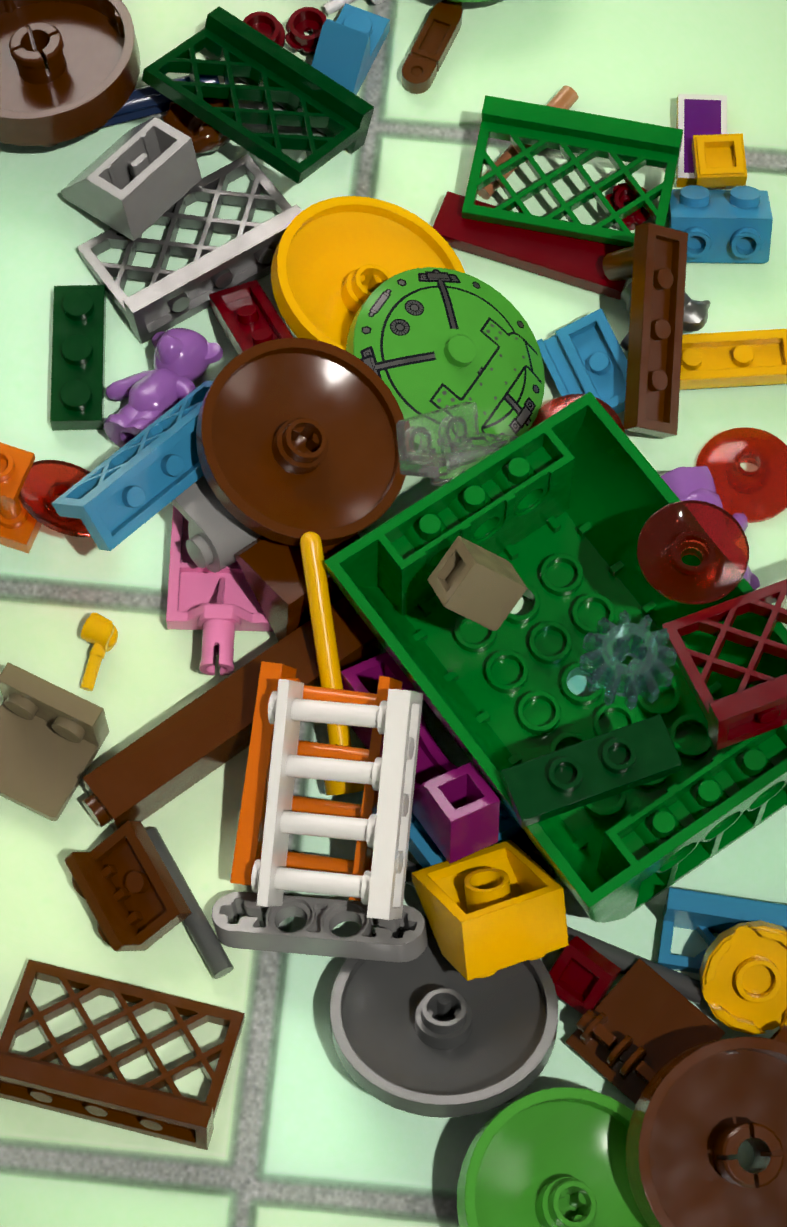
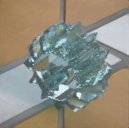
M626 610L620 613L618 625L603 617L597 624L598 634L588 633L584 637L583 648L587 653L580 656L579 668L582 672L590 674L586 682L589 692L606 688L604 702L607 706L615 702L617 696L625 697V704L631 711L637 705L638 695L653 704L659 696L658 686L668 687L671 685L674 673L669 667L675 665L677 653L674 648L666 647L669 640L667 628L650 632L652 619L649 614L641 618L639 624L631 623V617ZM627 656L634 657L629 665L621 663Z

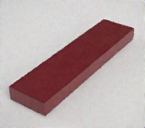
M447 191L433 228L452 248L621 300V293L625 289L628 279L619 282L610 281L603 271V259L610 252L628 247L462 218L465 196ZM476 200V203H475V205H479V206H485V207H491V208H496V207H497V206L490 205V204H487V203H484V202H481V201H478V200Z

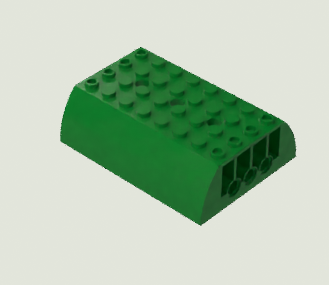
M591 392L583 395L324 561L325 569L330 578L416 691L423 693V700L468 759L474 764L518 824L519 821L500 778L501 770L661 714L682 761L681 771L522 828L591 920L605 923L627 917L787 806V725L716 750L708 734V721L662 635V624L755 590ZM459 535L509 561L527 587L523 596L529 598L534 607L529 613L524 615L509 613L499 629L492 631L445 608L427 579ZM747 612L737 616L732 627L761 636L769 618ZM777 621L770 640L787 645V629L781 622ZM695 631L681 637L686 648L706 655H710L717 639L716 636L701 631ZM726 640L718 659L747 668L755 649ZM764 652L756 671L774 678L787 674V660ZM696 666L699 673L701 674L703 668ZM712 671L706 686L715 701L736 693L741 681ZM586 675L595 681L597 690L589 696H577L569 690L567 682L573 676Z

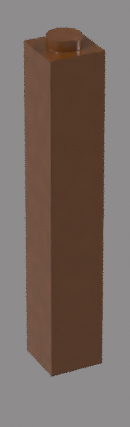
M345 596L332 603L331 609L340 670L342 671L380 654V642ZM311 619L84 776L83 782L88 797L82 802L97 825L102 828L108 823L116 831L127 821L142 822L250 745L261 661L280 663L296 668V678L300 679L304 685L321 687Z

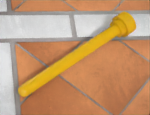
M306 532L300 538V549L321 687L343 690L322 541L317 533ZM326 724L329 744L352 747L349 726ZM324 780L326 795H342L364 791L365 784Z

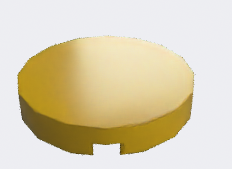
M759 920L738 923L720 933L706 949L699 970L701 993L713 1015L730 1029L751 1035L766 1033L765 1030H773L778 1026L781 1027L783 1024L787 1025V930L780 925Z

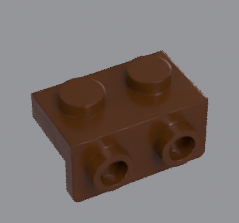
M127 821L92 851L72 852L65 858V863L72 874L73 886L79 895L87 901L97 920V929L100 936L116 952L145 951L192 914L141 821Z

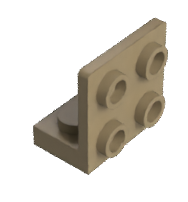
M8 662L0 674V691L4 699L0 706V796L51 821H57L109 734L104 708Z

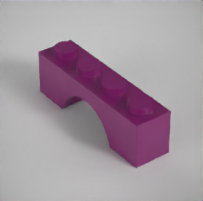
M387 652L341 671L343 690L377 694L379 676H386L402 681V690L416 692V689ZM421 712L412 812L446 860L451 864L498 842L500 799L472 762L457 767L446 758L433 739ZM350 726L366 749H369L372 728Z

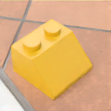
M511 839L486 847L451 864L448 861H444L411 872L413 885L442 955L467 981L475 978L489 977L498 970L526 960L540 959L549 952L569 946L564 888Z

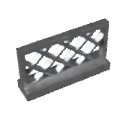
M246 154L202 178L152 224L169 226L165 240L141 238V234L135 241H132L113 228H110L77 246L81 259L100 284L105 285L107 293L129 320L133 334L143 344L152 339L157 332H165L210 307L209 294L258 280L271 273L272 259L276 247L288 225L302 212V209L297 204L291 206L249 154ZM246 174L253 181L250 193L226 191L229 183ZM196 201L212 203L208 217L186 215L184 212L187 206ZM222 204L246 207L242 221L218 218ZM256 208L277 210L279 213L263 223L252 222ZM179 228L203 230L199 244L175 242ZM213 231L237 234L236 238L220 247L209 246ZM110 248L126 250L121 264L100 262L97 256ZM136 252L159 253L160 256L156 268L132 266ZM170 255L194 258L193 262L176 271L166 270ZM127 279L151 281L148 287L129 297L123 292Z

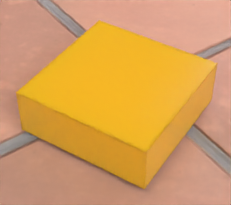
M743 133L693 135L692 155L695 185L703 187L746 185L747 168Z

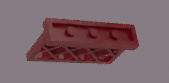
M787 579L662 624V635L708 721V734L716 750L787 725V674L774 678L756 671L764 652L787 660V645L770 640L777 621L787 624V609L783 608L787 600ZM752 612L769 619L762 635L757 636L733 628L736 617ZM695 631H701L716 636L717 639L710 655H706L686 648L681 637ZM726 640L755 649L747 668L718 659ZM696 666L703 668L701 674L699 673ZM712 671L740 680L741 683L737 692L714 701L706 686Z

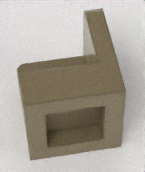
M459 535L427 579L445 608L492 631L499 629L527 590L526 585L509 561Z

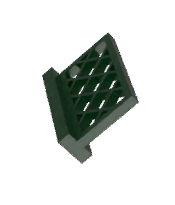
M220 6L207 14L205 28L144 68L142 76L143 82L297 184L301 183L345 148L354 153L363 146L374 111V106ZM200 51L201 54L210 60L196 59L195 54ZM168 72L189 74L190 82L174 81L166 76ZM199 74L223 76L225 84L200 82ZM233 77H238L248 85H235ZM203 98L228 99L229 107H214L204 101ZM238 100L262 101L263 109L239 108ZM272 102H276L288 111L274 110ZM242 123L267 125L268 133L251 132L243 127ZM277 125L301 127L302 135L278 134ZM311 127L328 137L313 136ZM282 149L306 151L307 158L298 163L284 154Z

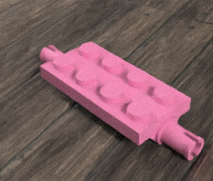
M173 505L166 613L167 629L203 630L199 670L207 675H215L216 656L219 655L220 676L230 675L234 672L235 631H274L237 561L216 573L208 570L206 567L200 568L192 561L186 549V541L189 539L188 521Z

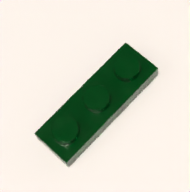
M105 285L54 286L50 410L52 431L104 430Z

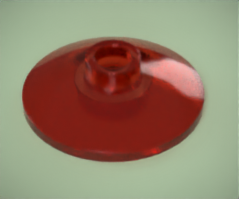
M740 427L721 432L706 443L698 456L696 466H707L714 478L717 494L722 502L724 518L729 519L735 513H744L747 516L748 523H757L774 518L787 508V445L782 440L761 429ZM744 462L752 463L758 469L754 472H748L742 469L740 464Z
M59 460L34 462L18 496L23 507L37 521L54 531L74 537H91L81 519L61 517L52 505L53 501L89 474L90 471L75 464Z
M685 500L662 507L647 520L639 535L637 559L644 578L661 595L679 603L706 604L725 597L739 585L748 566L749 545L741 525L727 511L708 502ZM688 554L695 555L700 559L701 564L690 566L683 563L681 558Z

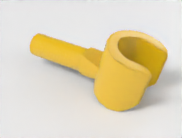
M95 612L91 613L87 618L80 635L82 639L93 644L80 688L86 691H93L102 659H104L105 653L110 651L118 640V631L112 621Z

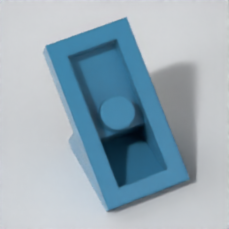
M345 3L336 22L326 19L323 23L311 66L357 95L390 32V19Z

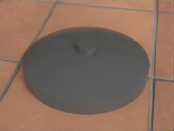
M423 916L428 945L418 958L409 962L346 959L339 970L331 992L330 1030L332 1041L342 1065L354 1081L370 1095L391 1107L411 1114L438 1118L462 1117L482 1113L496 1108L522 1093L535 1081L549 1061L554 1049L558 1025V998L555 986L541 959L526 960L498 970L489 977L475 978L467 981L442 955L427 916ZM400 930L399 935L394 938H402L404 932L408 930Z

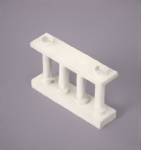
M279 679L278 690L272 691L268 703V720L270 724H274L262 853L261 859H256L251 874V888L254 893H257L256 906H282L284 890L361 898L362 904L368 905L367 918L384 920L402 919L423 693L411 690L388 689L387 701L382 700L379 706L303 699L304 683ZM300 721L377 728L378 733L384 735L382 757H376L374 762L297 755ZM295 777L372 785L374 791H379L377 814H371L369 819L292 811ZM289 834L366 841L367 846L373 848L371 871L366 870L362 876L286 868Z

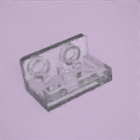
M463 402L399 420L396 424L400 474L431 478L432 485L443 486L519 436L479 433L478 409L475 402Z

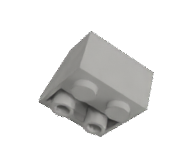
M153 117L126 132L62 189V196L101 222L135 241L202 179L192 138L159 118Z

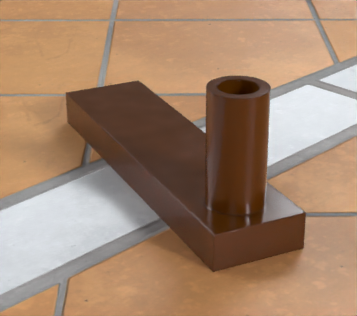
M649 222L635 226L634 246L610 252L604 257L603 271L606 277L613 282L632 278L624 430L666 438L676 436L678 429L688 233Z

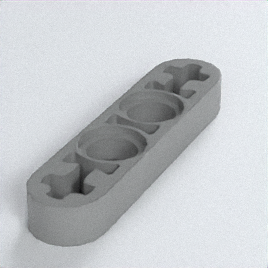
M231 892L217 900L212 908L211 917L216 936L221 943L232 948L386 962H409L418 958L428 945L423 915L414 907L403 905L402 919L384 920L367 918L368 905L362 904L361 901L283 895L282 906L264 907L256 906L257 893ZM238 916H244L239 919L238 924H230L235 923L238 919ZM264 917H266V927L262 928L260 926H265ZM289 917H301L307 921L305 926L295 932H284L277 928L284 919ZM352 921L361 925L360 930L349 937H340L332 933L333 928L342 922ZM379 926V928L375 927L376 936L373 937L372 927ZM400 930H408L404 932L402 938H394L399 935Z

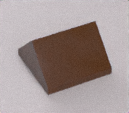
M261 536L234 554L278 641L311 619L300 547L283 544ZM356 536L339 544L322 547L324 561L360 539V537ZM326 571L330 602L332 604L344 595Z

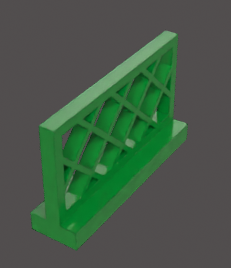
M485 95L481 113L482 122L462 208V218L622 247L634 246L635 233L630 232L622 219L643 206L656 225L665 227L681 152L683 129ZM489 139L510 141L519 154L497 167L487 154ZM524 144H528V145H532V146L526 148V147L524 146ZM546 148L560 150L568 163L546 176L533 156ZM573 153H579L580 155L575 157ZM595 157L607 158L611 161L617 172L595 184L582 165ZM622 161L630 163L625 166ZM526 162L539 181L516 194L503 175ZM485 165L490 172L481 177L483 166ZM645 165L666 169L663 183L647 193L643 191L632 176V173ZM575 171L588 190L566 203L553 186V183ZM624 179L637 199L616 212L602 192ZM495 180L509 198L496 208L475 205L478 191ZM545 189L558 206V209L545 217L531 215L523 202ZM660 196L657 210L652 201ZM595 198L608 217L594 226L581 224L572 211ZM515 207L518 210V212L510 211ZM565 216L568 221H563L559 219ZM615 225V227L617 228V230L608 229V228H610L611 226Z

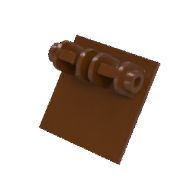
M639 958L594 1010L589 1009L576 1024L577 1029L565 1043L636 1105L643 1090L653 1076L671 1059L696 1045L719 1040L726 1032Z

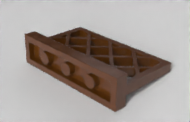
M29 960L0 1039V1098L208 1150L214 1130V1118L245 1021V1013ZM38 979L60 985L67 998L39 1012L31 996ZM72 988L82 991L75 994ZM99 995L114 998L121 1012L93 1025L82 1004ZM127 1002L134 1003L135 1005L129 1007ZM28 1008L32 1016L23 1020L26 1009ZM74 1009L86 1030L58 1044L46 1022ZM152 1009L168 1012L175 1026L148 1039L136 1017ZM180 1015L186 1016V1017H190V1018H188V1019H186V1020L183 1021V1019H182V1017H181ZM128 1022L140 1044L112 1057L100 1036ZM207 1022L228 1027L224 1042L204 1053L190 1032ZM36 1027H39L50 1047L33 1057L11 1053L16 1038ZM182 1036L194 1058L167 1071L155 1049ZM92 1040L104 1062L88 1071L72 1068L64 1054ZM147 1054L159 1076L142 1085L127 1082L119 1068ZM219 1058L214 1072L209 1063ZM57 1059L60 1065L50 1062ZM201 1068L211 1084L206 1101L182 1096L174 1081ZM111 1072L114 1079L105 1077V1075ZM166 1086L169 1093L161 1091L159 1089Z

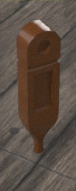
M443 0L433 7L402 67V85L406 91L413 94H421L431 87L461 28L463 16L462 2Z

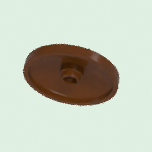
M281 338L257 344L233 358L217 375L203 399L197 419L196 445L198 457L204 476L217 499L243 525L259 535L283 544L300 547V538L306 532L317 533L321 538L322 547L339 544L358 536L370 528L389 509L398 496L406 477L409 464V437L402 411L394 395L384 381L367 364L351 353L322 341L306 338Z

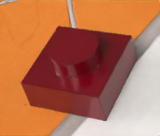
M575 936L568 942L569 946L564 948L549 974L554 983L557 996L584 1015L589 1009L594 1010L599 1005L622 969L580 937Z

